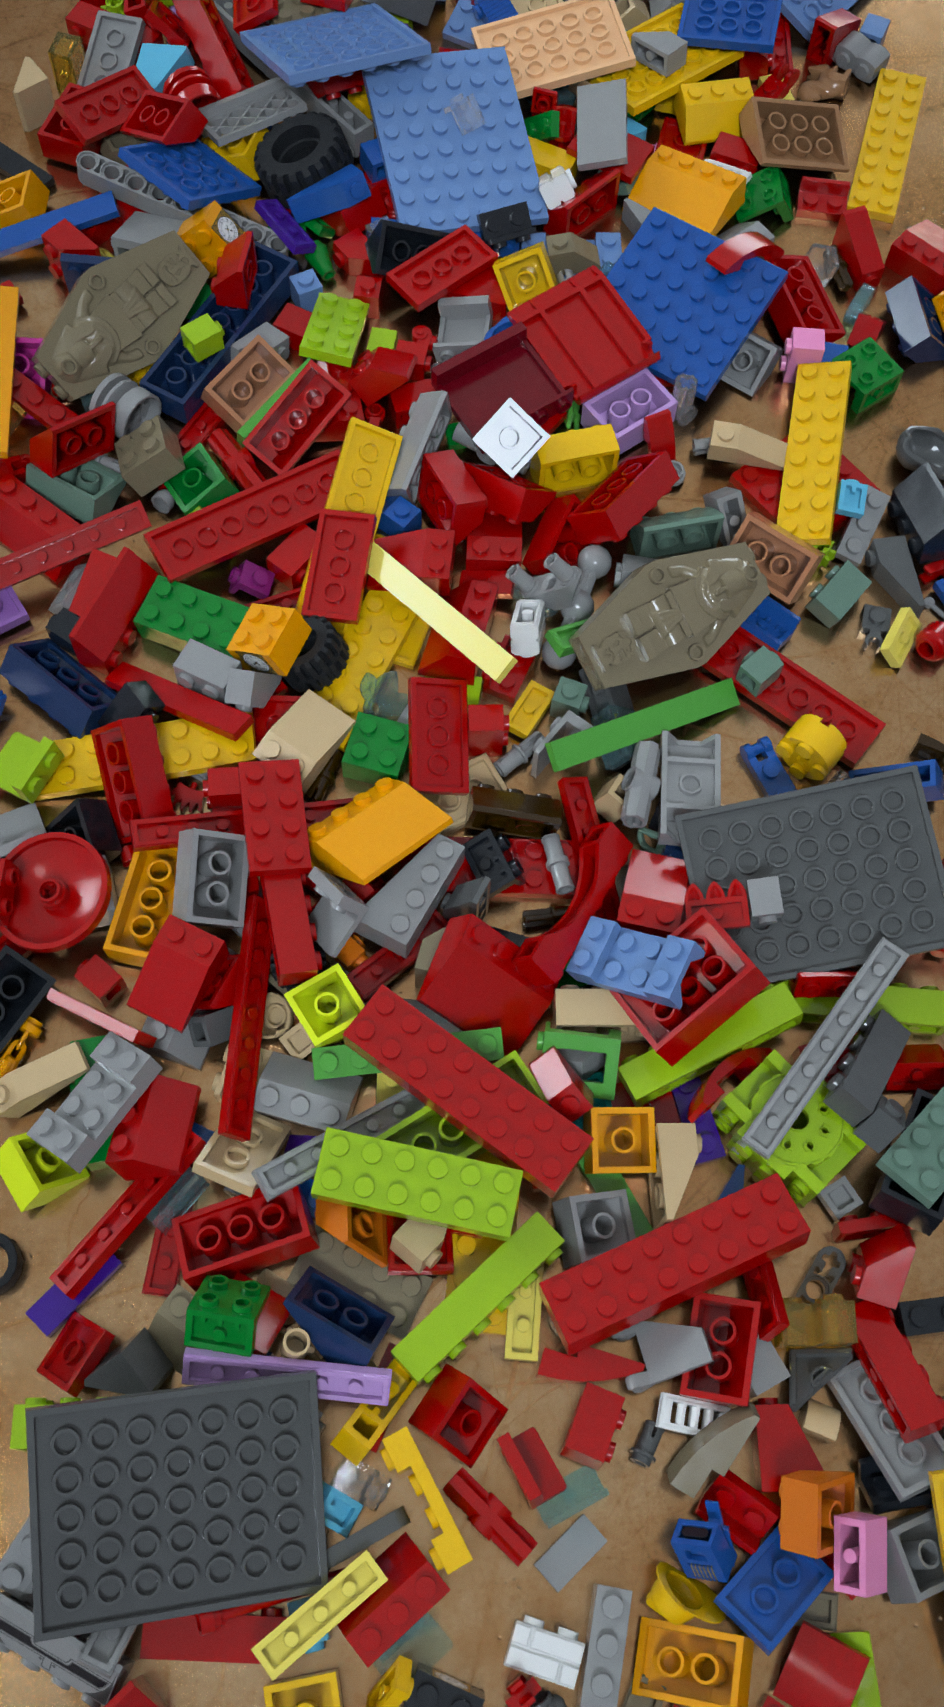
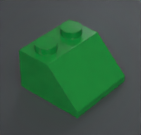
M200 442L183 456L186 469L164 482V485L185 515H188L198 506L204 508L240 492L218 459Z

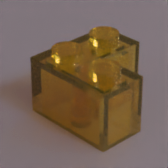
M825 1294L823 1298L815 1299L813 1304H802V1298H783L790 1326L774 1337L775 1348H845L858 1343L855 1300H844L842 1294Z

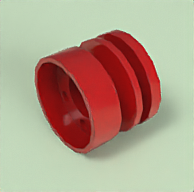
M185 66L177 69L165 81L162 91L164 94L190 99L198 109L222 99L206 71L198 66Z

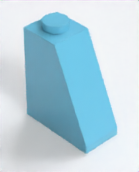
M142 43L136 67L156 92L163 93L164 83L170 74L179 68L194 66L195 61L187 46Z

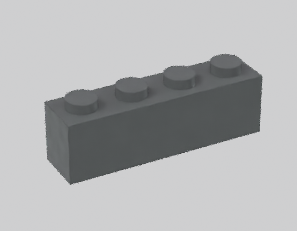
M883 1009L874 1016L870 1014L867 1016L858 1029L859 1033L847 1045L849 1052L838 1062V1073L826 1085L829 1091L823 1102L852 1127L873 1113L911 1035L910 1031Z

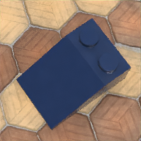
M312 1266L308 1267L283 1302V1305L301 1329L308 1333L310 1341L324 1360L331 1363L368 1366L395 1319V1316Z

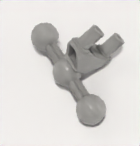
M590 544L579 553L578 567L570 566L557 553H554V555L550 554L544 561V567L551 573L532 577L520 565L516 564L507 570L505 576L521 590V595L524 599H542L545 601V608L552 609L553 611L560 610L564 617L561 626L591 617L594 612V601L590 595L596 579L605 576L610 570L612 557L603 546ZM547 640L542 646V658L550 668L564 670L571 666L576 659L575 653L559 658Z

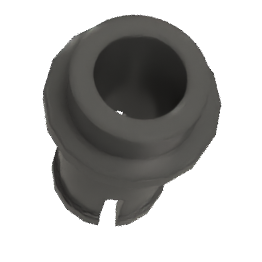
M645 1420L636 1446L630 1449L632 1453L630 1460L645 1468H649L651 1463H655L656 1459L653 1456L662 1434L665 1432V1429L655 1427L656 1422L651 1420Z

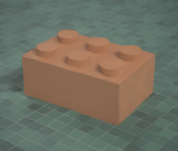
M258 334L204 388L201 399L237 433L288 380L295 370Z
M757 512L747 514L730 545L746 542L747 546L754 552L755 562L760 572L767 579V586L771 594L789 605L797 602L825 556L820 550Z

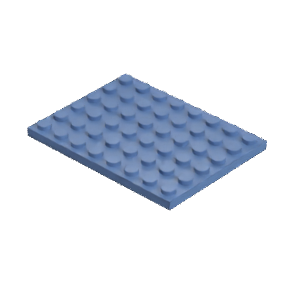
M505 46L432 53L424 55L423 59L418 61L407 59L400 61V64L396 66L380 65L373 71L361 70L398 223L449 234L466 224L473 232H480L477 214L527 201L532 226L548 223L549 215L545 201L538 188V182L540 181Z

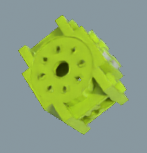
M774 1049L751 1074L721 1100L712 1115L715 1118L716 1126L725 1134L730 1133L733 1136L726 1145L730 1150L728 1152L730 1157L737 1164H744L753 1173L751 1176L755 1182L778 1173L793 1201L796 1204L800 1203L804 1207L867 1144L853 1134L854 1127L823 1102L829 1091L824 1080L793 1123V1128L791 1127L768 1160L740 1141L792 1067Z

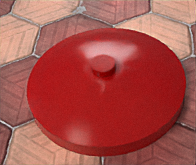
M65 832L43 833L23 841L5 857L19 867L20 880L15 887L13 896V914L9 917L8 926H0L1 933L19 947L33 952H57L81 942L101 922L111 898V874L103 856L88 841Z

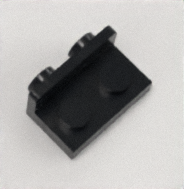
M527 201L476 215L482 240L488 246L491 245L492 250L507 246L506 241L514 238L516 243L530 240V234L537 232L536 227H532Z
M489 828L463 844L465 846V857L475 878L478 879L484 876L491 878L489 899L513 884L519 886L525 884L522 877L524 869L520 862L512 857L509 851L511 844L504 833H499Z
M870 1456L858 1460V1483L874 1515L933 1503L930 1488L900 1503L873 1457Z

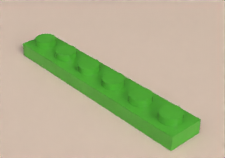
M501 1027L450 1033L487 1061L499 1060L504 1057ZM346 1045L311 1048L314 1080L383 1073Z

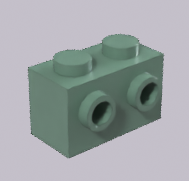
M849 560L840 567L835 564L824 576L828 579L824 585L819 583L808 595L812 599L805 607L829 629L843 618L872 583Z

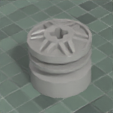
M119 372L109 375L98 385L89 405L90 411L111 401L116 404L115 436L119 439L139 428L143 422L151 420L157 415L160 417L161 401L159 397L147 389L138 386L135 381L130 380L129 377Z

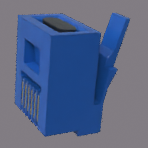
M705 1500L708 1522L679 1518L670 1543L687 1578L696 1579L697 1577L698 1579L702 1578V1580L705 1578L706 1580L710 1579V1581L718 1580V1582L728 1583L731 1570L735 1566L738 1555L731 1541L729 1526L724 1525L719 1502Z

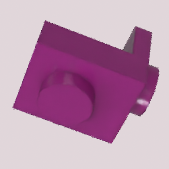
M245 559L238 567L234 566L228 577V582H231L228 592L235 594L240 589L259 599L267 598L275 573Z

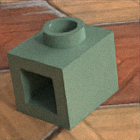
M763 645L756 652L752 650L743 658L735 680L753 696L757 697L779 678L784 663L775 652L768 650Z
M561 676L551 701L549 716L555 718L558 716L563 717L568 710L580 716L581 712L585 714L591 698L586 696L588 685Z

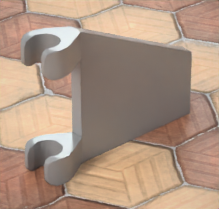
M642 1321L612 1335L619 1342H624L635 1335L637 1336L647 1371L632 1374L625 1378L627 1389L637 1394L644 1392L655 1384L714 1362L705 1331L702 1327Z

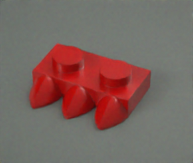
M737 879L731 882L727 897H725L721 886L715 881L708 887L706 899H704L701 890L694 883H691L688 887L684 900L686 921L704 906L724 930L749 928L751 926L747 893L744 886Z

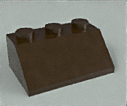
M489 784L472 786L469 793L465 828L483 831L491 828L499 833L542 839L547 834L556 833L562 825L560 800L552 799L551 795L538 793L535 796L523 794V791L519 789L497 790Z

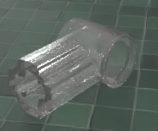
M684 373L676 377L673 393L671 394L678 401L674 420L680 426L690 423L698 412V409L693 405L698 380L695 376Z

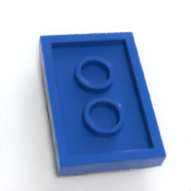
M777 1526L716 1596L713 1602L769 1656L832 1580L834 1571L820 1558L815 1559L780 1549V1534Z

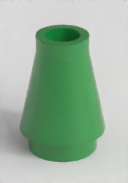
M315 240L314 242L317 245L315 252L305 254V259L318 272L321 278L327 281L332 279L336 272L333 268L327 245L323 244L320 240Z

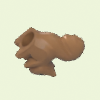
M827 64L808 67L810 75L807 76L808 81L800 84L797 90L798 98L801 101L844 100L850 87L849 81L852 69H847L844 74L837 72V65L832 68Z

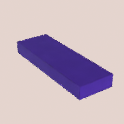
M277 199L256 201L254 209L293 255L315 252L317 246L315 242Z
M113 1254L74 1300L65 1295L54 1284L25 1314L50 1338L71 1317L72 1313L77 1311L123 1263Z

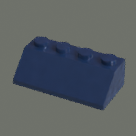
M49 638L10 644L0 667V674L8 680L10 685L22 691L31 702L39 705L48 713L50 718L58 721L68 729L72 736L79 739L91 734V730L100 727L97 722L117 695L114 690Z

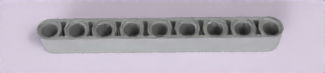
M82 151L77 155L78 179L83 185L101 193L112 190L115 199L147 213L185 221L202 209L198 208L193 211L180 210L183 208L174 199L164 195L162 190L146 181L145 177L136 170L92 151ZM224 209L244 232L253 231L254 239L257 242L274 250H281L278 252L289 256V249L272 229Z

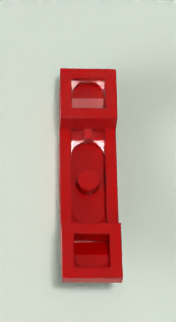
M745 232L732 237L717 247L707 256L706 262L726 275L739 271L745 260L762 256L770 261L783 257L784 250L761 233Z
M762 1047L745 1049L723 1060L695 1092L689 1106L687 1119L694 1123L710 1110L725 1093L719 1086L733 1074L742 1082L773 1050Z

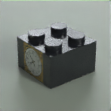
M419 1662L413 1676L414 1687L411 1696L402 1704V1707H483L485 1692Z

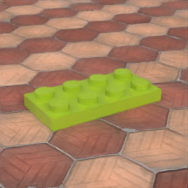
M319 292L300 344L299 356L351 368L369 313L370 304L364 303L359 299H347L338 297L333 293Z

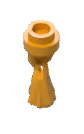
M29 1017L19 1029L24 1032L22 1037L10 1043L0 1058V1078L17 1069L19 1062L26 1052L27 1046L25 1041L28 1036L38 1039L43 1032L41 1030L43 1026L41 1022ZM15 1046L17 1051L21 1049L16 1058L10 1055Z

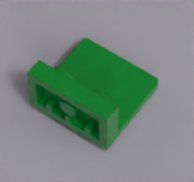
M767 167L752 174V178L746 184L745 202L736 211L739 223H743L772 209L776 215L780 214L784 223L794 219L788 181L780 167Z
M871 337L841 353L831 361H851L852 363L850 385L856 391L851 409L857 415L896 392L904 370Z
M207 1275L187 1307L184 1346L251 1357L255 1350L257 1319L270 1295L271 1287L254 1280L239 1281L228 1279L224 1275Z

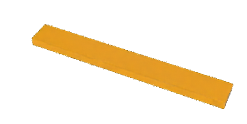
M0 286V458L8 459L19 287Z

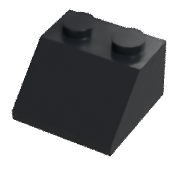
M76 798L45 827L47 833L65 832L83 838L95 847L101 855H105L109 863L123 852L107 800Z

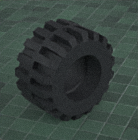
M312 615L310 618L304 616L303 619L312 628V631L288 675L282 677L297 692H306L308 689L318 692L323 690L324 686H330L335 678L340 677L341 671L347 666L346 660L349 659V648L344 639L326 618H320L318 615Z

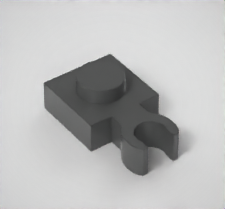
M864 604L859 633L867 634L862 644L864 651H866L869 642L876 644V653L880 651L879 649L883 643L882 637H886L890 630L892 609Z

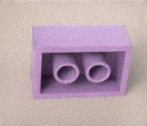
M645 368L583 403L580 424L584 428L594 425L612 424L620 448V455L644 440V417L669 409L672 421L674 422L678 401Z

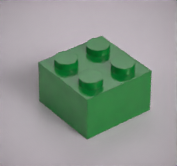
M358 712L356 724L353 726L341 761L343 777L372 785L386 777L402 781L409 760V725Z

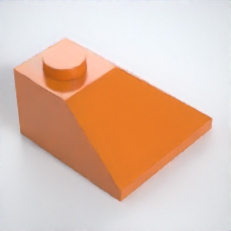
M316 1199V1225L382 1268L388 1266L386 1214Z

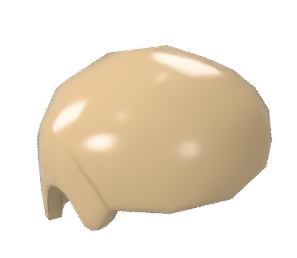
M267 993L262 1039L281 1037L290 1030L293 1024L294 1012L285 997L278 993Z

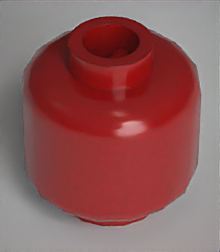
M931 622L916 635L915 648L923 659L930 662H938L944 659V622Z

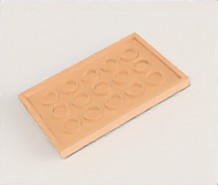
M568 0L471 28L476 49L505 46L518 99L533 95L534 86L552 90L636 66V57L614 0Z

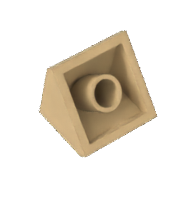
M25 56L13 95L24 132H30L42 126L54 107V99L48 77L30 57Z

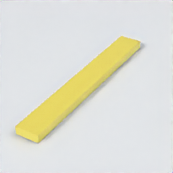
M373 541L367 573L500 684L518 660Z

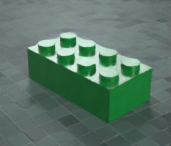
M158 575L137 612L133 623L141 637L182 652L191 638L232 657L226 648L250 607L177 581L169 583L166 577Z

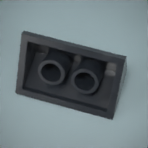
M380 219L365 243L372 273L386 276L387 272L444 238L449 233Z
M7 945L0 951V1054L47 995L50 988L57 982L55 978Z

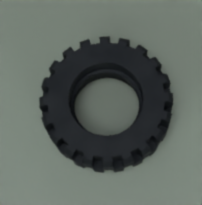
M309 111L308 114L302 112L292 118L289 116L283 119L282 123L275 124L270 132H266L263 136V141H259L254 156L255 170L270 199H277L286 209H290L286 199L354 162L352 151L340 125L334 118L320 112L318 114L315 111Z

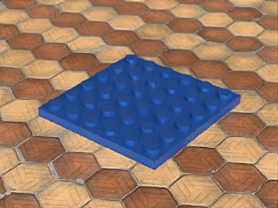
M653 207L607 275V279L652 338L653 353L660 351V361L647 367V369L653 375L707 401L788 278V271L759 257L745 260L739 271L724 275L706 262V258L726 241Z

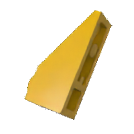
M395 1359L387 1367V1369H392L388 1406L360 1403L330 1443L331 1446L355 1466L370 1451L417 1385Z

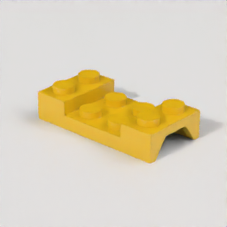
M407 1426L382 1439L385 1448L379 1452L389 1472L396 1468L400 1475L412 1469L413 1474L409 1475L408 1479L417 1497L422 1494L425 1495L429 1507L424 1509L433 1529L440 1527L443 1532L431 1540L434 1547L428 1550L437 1570L445 1568L447 1574H450L472 1561L473 1558Z

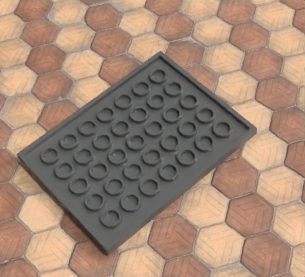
M917 765L675 816L689 885L694 883L701 890L704 899H706L708 887L713 881L721 886L725 897H727L729 886L734 879H737L746 890V881L749 879L778 876L784 909L783 917L777 918V923L769 925H759L758 921L751 922L750 918L751 926L749 928L725 930L770 981V984L796 979L799 972H832L862 966L882 937L908 953L909 956L944 949V868Z
M314 1370L25 1408L35 1643L317 1593L328 1583L317 1377Z

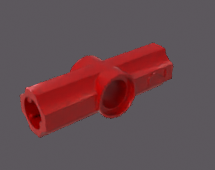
M218 428L212 432L211 436L207 439L208 445L220 459L222 467L232 481L236 480L243 490L266 481L262 473L257 469L254 458L246 447L241 448L227 429Z
M463 1467L442 1489L446 1493L445 1495L468 1516L467 1520L488 1541L492 1540L517 1567L538 1544L524 1527L520 1526L511 1517L513 1515L511 1511L492 1492L488 1493Z

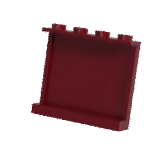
M522 321L431 368V385L436 391L443 390L448 392L452 413L471 439L509 397L539 426L543 425L550 417L558 413H565L572 406L574 389L571 387L565 390L527 341V328ZM478 447V449L481 451V453H482V454H485V452L482 451V450Z

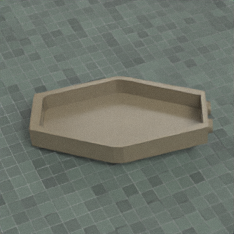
M175 230L90 267L77 278L31 359L35 363L33 366L35 371L43 379L48 378L55 385L53 390L62 400L67 399L71 402L95 391L98 385L113 373L119 372L127 376L156 362L173 341L208 279L209 271Z
M746 542L654 560L635 569L568 641L595 691L695 669L709 661L771 592L767 586L768 582L765 575L760 572L755 562L754 552L747 546Z

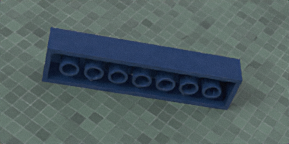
M254 240L258 271L248 309L217 305L215 294L211 293L188 321L189 323L208 313L214 322L218 321L224 330V349L197 363L184 347L180 331L140 380V387L159 397L161 412L185 424L188 423L204 403L201 399L204 388L231 362V345L263 323H269L291 295L289 276L299 273L297 260Z

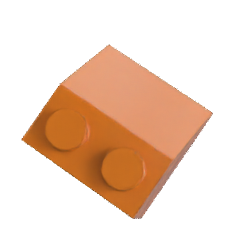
M799 1470L781 1476L779 1486L781 1519L778 1525L780 1549L815 1559L834 1553V1515L854 1512L855 1473L849 1471Z

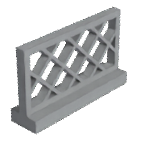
M277 76L199 108V111L208 120L201 136L203 138L209 137L218 147H221L284 121L283 119L289 116L291 118L298 113L308 111L307 104L287 87L283 79Z

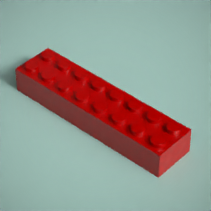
M383 984L342 1034L346 1046L507 1166L523 1170L522 1177L552 1199L594 1140L589 1134Z
M778 1173L540 1282V1297L568 1356L805 1245L811 1230Z

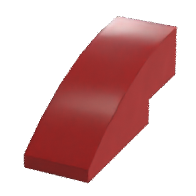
M592 1347L576 1352L575 1357L544 1348L536 1378L568 1384H586L587 1382L600 1384L622 1380L629 1375L643 1372L645 1364Z

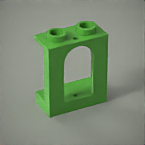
M546 1021L545 1032L538 1031L536 1050H542L543 1054L552 1046H555L557 1049L605 1053L602 1082L583 1081L593 1092V1098L614 1100L621 1047V1030L609 1029L608 1035L550 1028L551 1022Z

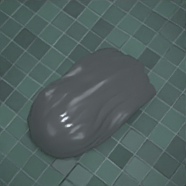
M928 426L908 427L900 434L896 445V455L901 465L910 471H915L922 464L929 463L937 478L944 480V432L939 428Z

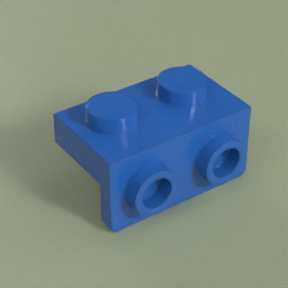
M767 596L741 624V627L778 651L791 639L801 618Z

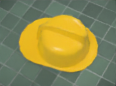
M660 1562L656 1566L658 1578L646 1596V1604L668 1622L674 1625H681L696 1617L708 1623L719 1624L725 1619L726 1614L713 1602L717 1596L716 1593L698 1579L687 1578L685 1573L666 1562Z

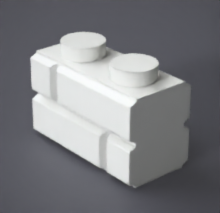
M561 165L550 170V174L545 173L539 177L540 182H538L539 191L550 210L561 205V201L565 203L574 198L575 192L573 189L578 187L570 169L564 170Z
M519 599L516 602L510 624L512 654L520 655L524 658L540 654L546 629L544 616L545 601L542 599Z
M525 1615L523 1621L515 1619L504 1658V1666L574 1690L585 1649V1643L578 1641L579 1633L560 1626L557 1633L544 1629L545 1621L529 1615Z

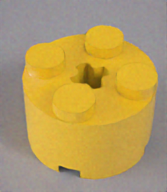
M802 715L775 747L776 752L790 767L789 772L797 779L806 777L812 780H823L842 758L844 750L847 748L845 738L841 732L832 724L829 727L822 724L820 721L823 718L817 715Z

